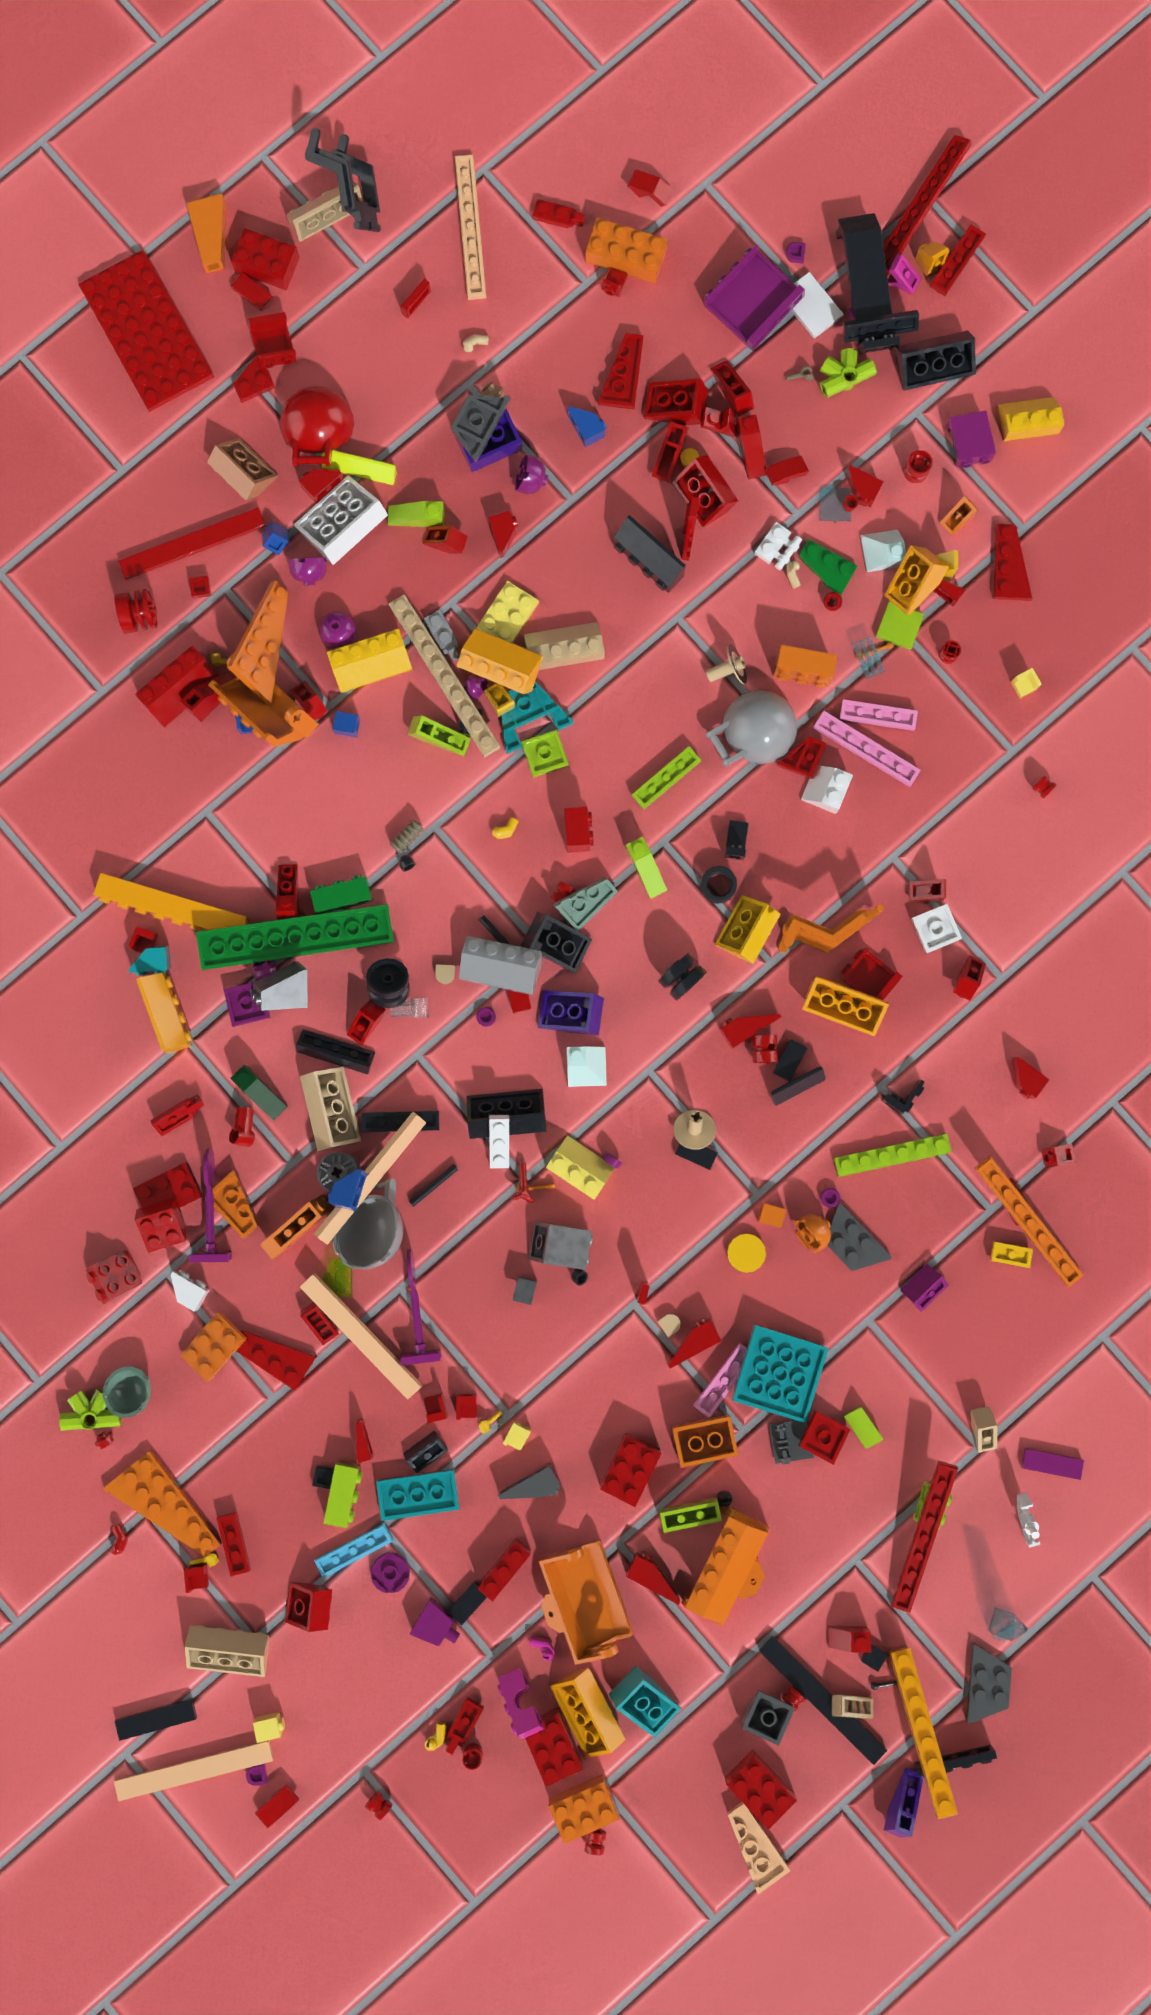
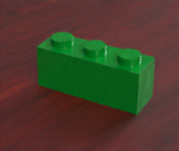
M362 875L353 876L350 881L346 882L344 880L332 882L333 885L330 886L318 885L314 887V890L310 891L316 914L329 913L373 901L368 879L366 876L362 877Z

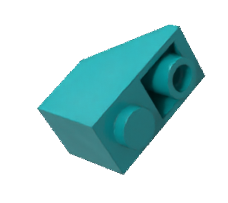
M169 946L146 948L129 968V973L135 972V976L147 975L149 971H154V974H165L166 970L171 969Z

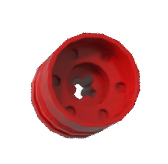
M148 588L142 590V595L139 590L134 591V600H132L128 592L115 595L116 613L124 634L137 632L139 622L144 630L148 629V624L151 629L157 628V608Z

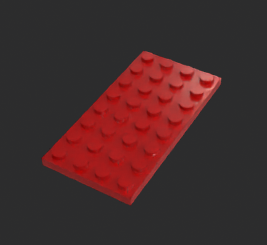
M144 250L78 284L149 412L214 378L212 371Z

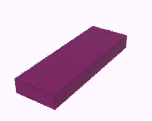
M1024 1448L1021 1468L1081 1480L1084 1460Z

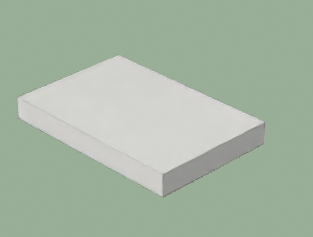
M810 272L794 283L796 286L800 284L805 289V296L791 311L814 339L843 318L844 314Z

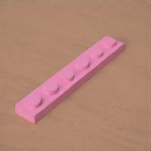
M825 711L822 712L813 727L908 787H911L921 771Z

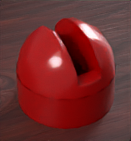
M848 495L843 500L842 507L845 511L852 512L857 508L859 501L854 495Z

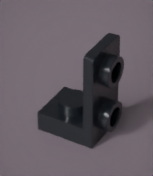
M733 820L729 822L724 858L744 860L748 831L747 822Z
M919 1080L903 1103H901L902 1099L893 1093L892 1095L886 1094L881 1101L899 1114L908 1113L914 1105L912 1102L914 1097H919L925 1088L923 1084L925 1082Z

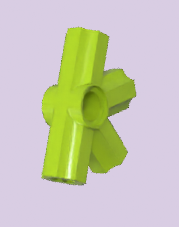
M847 348L841 350L840 362L830 356L826 359L820 372L830 378L821 381L819 385L823 396L829 398L843 390H851L854 385L876 375V366L873 360L870 359L857 364V351L854 348ZM845 377H850L852 380H847Z
M96 1389L91 1401L83 1390L69 1398L67 1401L74 1412L60 1413L59 1419L61 1431L90 1430L93 1428L122 1425V1418L113 1415L109 1409L106 1410L103 1390ZM88 1415L94 1416V1424L87 1422Z

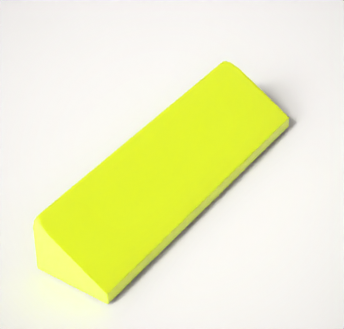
M336 450L332 451V465L326 466L322 464V467L325 469L340 470L341 473L394 485L397 475L396 467L393 464Z

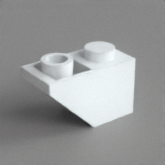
M179 1270V1272L173 1271L171 1279L177 1302L192 1311H197L207 1296L209 1289L206 1288L204 1282L198 1279L196 1281L190 1279V1275L183 1270Z

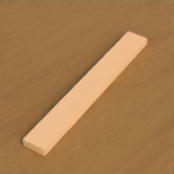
M473 154L455 156L468 300L485 299L486 288Z
M412 1112L364 1171L367 1177L357 1208L426 1124L416 1113ZM335 1207L315 1231L314 1235L328 1245L354 1211Z
M316 1273L300 1286L407 1400L422 1387V1384L404 1365H401V1362Z
M270 1740L115 1779L114 1784L118 1801L272 1762L274 1757Z

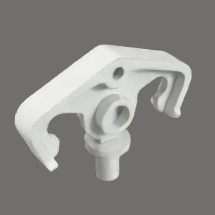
M1025 1492L1017 1494V1512L1025 1541L1028 1547L1040 1545V1541L1036 1540L1040 1536L1038 1532L1039 1525L1034 1520L1033 1515L1029 1514L1028 1509L1033 1506V1503Z

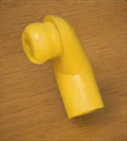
M436 1723V1733L424 1743L426 1750L434 1751L445 1742L446 1723Z

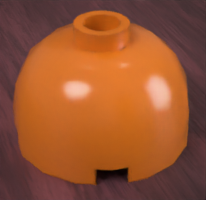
M807 1214L794 1221L793 1226H797L798 1229L795 1233L807 1250L813 1249V1253L817 1254L829 1244L831 1226L827 1219L816 1214Z

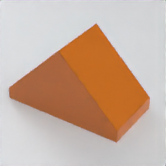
M965 495L940 521V524L953 536L973 519L978 508Z

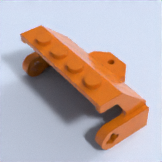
M231 654L230 657L228 658V660H227V666H228V664H229V662H230V660H231L233 654ZM238 677L221 686L214 680L208 684L219 695L217 699L224 706H227V704L230 706L228 710L236 717L240 715L242 717L240 721L249 728L251 726L254 728L251 731L259 739L263 737L274 747L301 740L303 737L307 739L319 725L275 683L272 702L269 704L262 701Z
M728 1506L725 1514L728 1516L727 1521L691 1595H684L681 1604L686 1609L721 1626L725 1623L737 1596L744 1599L757 1594L765 1577L757 1555L769 1531L767 1524L731 1506Z
M600 1539L583 1543L568 1550L548 1554L541 1559L539 1564L549 1589V1593L545 1595L541 1608L548 1626L558 1633L564 1632L575 1665L606 1659L619 1652L617 1645L612 1642L629 1638L634 1633Z

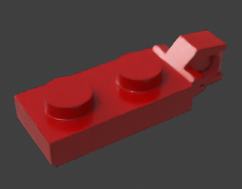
M537 199L532 219L568 229V227H573V225L583 227L585 214L579 213L571 207Z
M197 1094L179 1102L150 1120L157 1132L164 1136L195 1117L194 1114L197 1110L204 1106L203 1101Z
M466 1697L448 1731L446 1739L450 1741L446 1747V1752L453 1755L457 1745L462 1747L466 1743L484 1709L483 1705Z

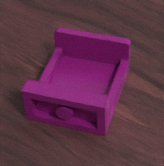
M987 411L949 418L946 427L947 432H951L957 457L956 467L968 468L976 463L987 464L991 462L996 454Z

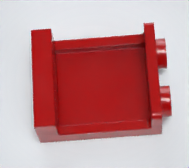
M285 312L248 318L249 331L259 368H272L276 365H289L296 362V351L293 349Z
M867 947L864 950L859 949L853 957L856 960L852 965L848 963L841 971L843 976L840 979L854 990L884 1000L903 976L898 972L892 971L870 953V949Z

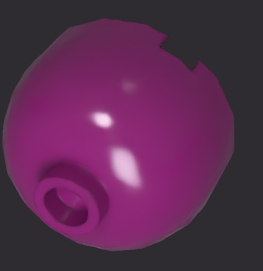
M526 454L519 465L521 470L516 475L515 490L523 494H533L539 491L541 486L546 485L548 475L545 474L546 469L540 459Z
M326 558L288 559L292 577L297 581L303 582L304 586L315 585V581H319L325 576L327 570Z
M335 611L328 613L321 620L319 635L321 641L331 650L353 644L356 640V625L349 615Z

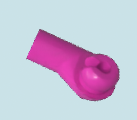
M531 1636L529 1646L540 1648L544 1660H552L555 1651L550 1641L546 1638Z

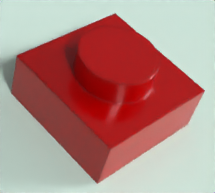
M208 576L189 578L191 597L193 599L212 596Z

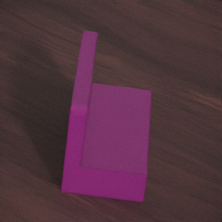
M926 1264L900 1291L922 1312L948 1286V1283L935 1269Z

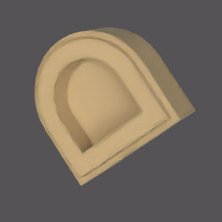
M436 964L435 975L438 982L445 985L450 984L455 978V965Z
M667 1314L657 1321L668 1338L680 1329V1320L674 1314Z

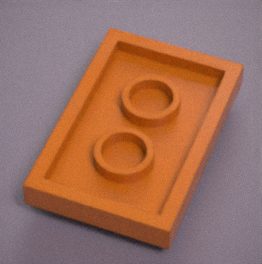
M217 1312L180 1356L206 1382H210L247 1338L221 1312Z

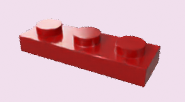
M237 1512L217 1517L230 1577L250 1572L251 1568Z

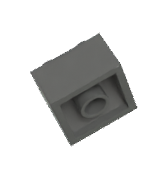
M758 1690L747 1704L740 1721L741 1727L779 1746L795 1707Z

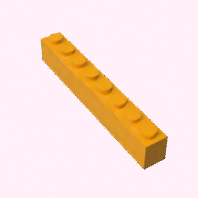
M100 873L93 894L99 898L98 901L109 904L112 901L117 903L116 906L126 910L128 907L135 908L134 912L146 915V912L153 914V918L163 921L164 918L171 919V923L179 926L185 923L190 925L189 928L195 931L247 925L250 920L239 914Z
M905 1646L888 1651L934 1814L938 1819L957 1815L958 1812L911 1649Z

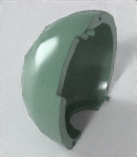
M133 1366L121 1367L113 1371L106 1379L103 1387V1399L106 1407L113 1415L120 1418L133 1417L143 1412L151 1397L149 1377L141 1369Z

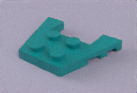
M536 681L532 692L522 694L515 690L507 691L515 703V708L502 715L507 755L522 748L515 729L548 714H551L558 731L574 725L573 720L567 716L563 709L550 698Z

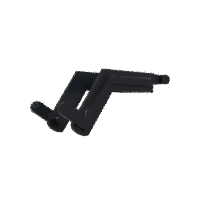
M313 128L308 147L306 148L305 159L337 174L342 210L355 218L353 224L355 229L380 232L381 226L378 224L376 213L380 212L373 165L346 154L349 143V136L346 134L340 136L337 150H332L330 153L318 148L321 132L318 128ZM351 174L361 179L364 202L356 201Z

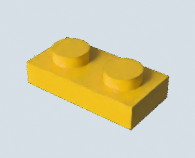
M993 1242L990 1261L1030 1268L1033 1249Z

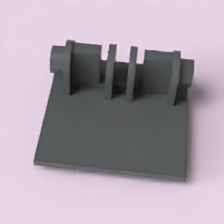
M808 1419L806 1423L794 1420L769 1424L775 1464H789L790 1461L814 1458L813 1454L798 1447L809 1424Z

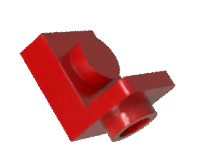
M611 267L606 279L604 278L602 281V290L610 296L615 295L619 297L628 274Z
M1072 1144L1042 1149L1046 1168L1076 1163Z

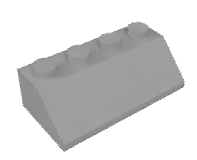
M467 936L461 954L459 979L533 995L543 963L542 954L538 950Z

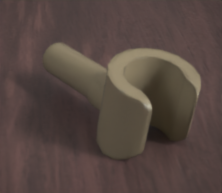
M805 366L801 369V372L788 375L786 379L788 381L804 377L807 381H811L814 376L808 373L813 370Z

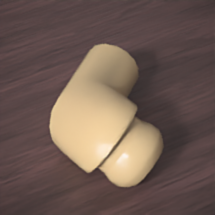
M471 335L463 341V350L465 352H472L473 346L476 344L488 345L489 336Z
M794 560L786 565L787 577L792 589L801 586L796 574V570H799L800 566Z

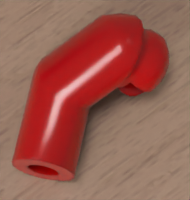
M118 1524L111 1528L116 1537L113 1546L110 1547L113 1555L121 1554L128 1542L121 1524Z

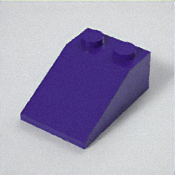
M543 990L538 1028L577 1034L599 1035L604 998L594 993Z

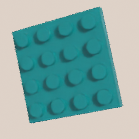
M754 1324L731 1400L806 1423L829 1348Z

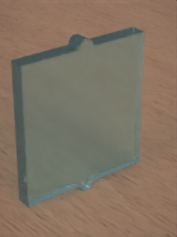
M837 486L834 488H820V521H833L834 523L837 521H851V512L845 511L842 507L845 497L851 495V488H838Z

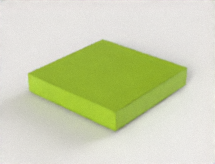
M889 601L876 638L911 650L924 614L914 610L910 615H907Z
M557 729L521 741L533 778L569 766Z

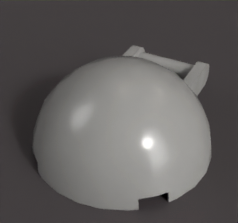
M752 690L740 695L731 703L725 712L723 724L709 731L706 737L712 741L724 761L722 763L724 767H728L741 758L757 764L772 763L787 754L793 746L797 734L796 715L787 700L779 694L769 690ZM723 731L728 744L736 753L732 757L728 755L717 734Z
M392 1178L378 1182L372 1190L385 1189L384 1196L368 1195L356 1209V1212L354 1211L333 1237L334 1252L340 1256L344 1265L355 1269H373L387 1263L398 1251L403 1238V1221L394 1205L396 1194L395 1179Z

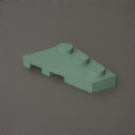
M603 877L552 905L576 931H579L618 891L607 878Z

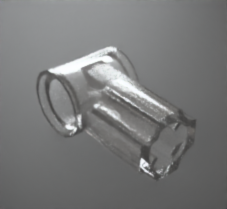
M411 998V1000H406L398 1007L390 1008L391 1017L429 1018L428 998Z

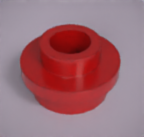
M830 592L825 596L824 606L826 609L837 611L841 608L843 599L839 593ZM832 598L837 600L835 605L830 603Z
M104 1431L96 1437V1447L99 1446L100 1449H104L114 1441L112 1432L107 1433Z

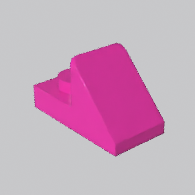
M897 254L889 269L891 275L888 279V284L913 294L921 278L902 254Z

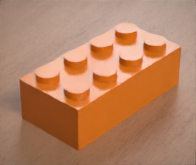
M597 218L586 249V263L609 270L612 267L628 274V276L656 284L667 251L668 239Z

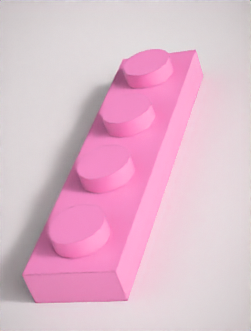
M843 699L839 720L914 731L918 711Z
M740 1342L693 1404L696 1409L708 1418H710L738 1379L747 1350Z

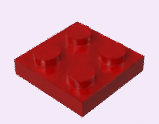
M814 1411L798 1447L834 1465L851 1429L818 1411Z

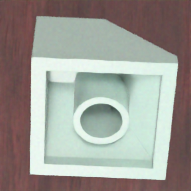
M898 530L860 536L866 572L898 568L906 555L904 540Z
M567 1047L568 1087L607 1086L605 1047Z

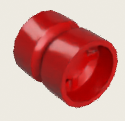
M918 450L910 455L904 467V475L909 482L920 483L926 479L933 462L928 452Z
M777 1035L752 1036V1047L755 1048V1051L752 1052L753 1063L778 1062V1052L774 1049L777 1046Z

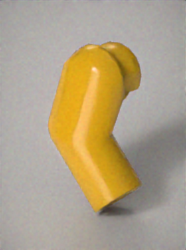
M510 817L506 826L493 828L492 835L497 839L511 837L519 821Z

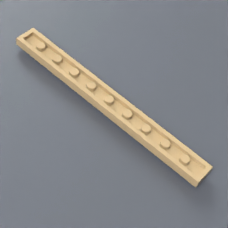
M405 594L390 602L388 605L484 758L500 749L499 743Z

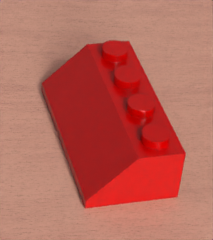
M192 645L135 695L165 728L186 710L180 701L194 687L219 675Z

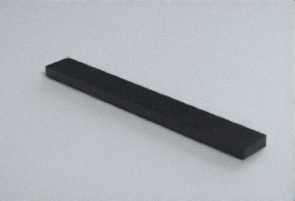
M773 1636L759 1649V1652L873 1765L887 1752V1749L856 1718L832 1716L833 1695Z

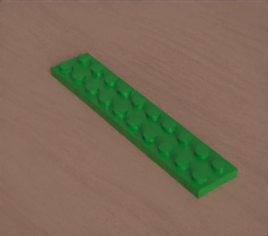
M388 904L196 932L202 971L394 943Z

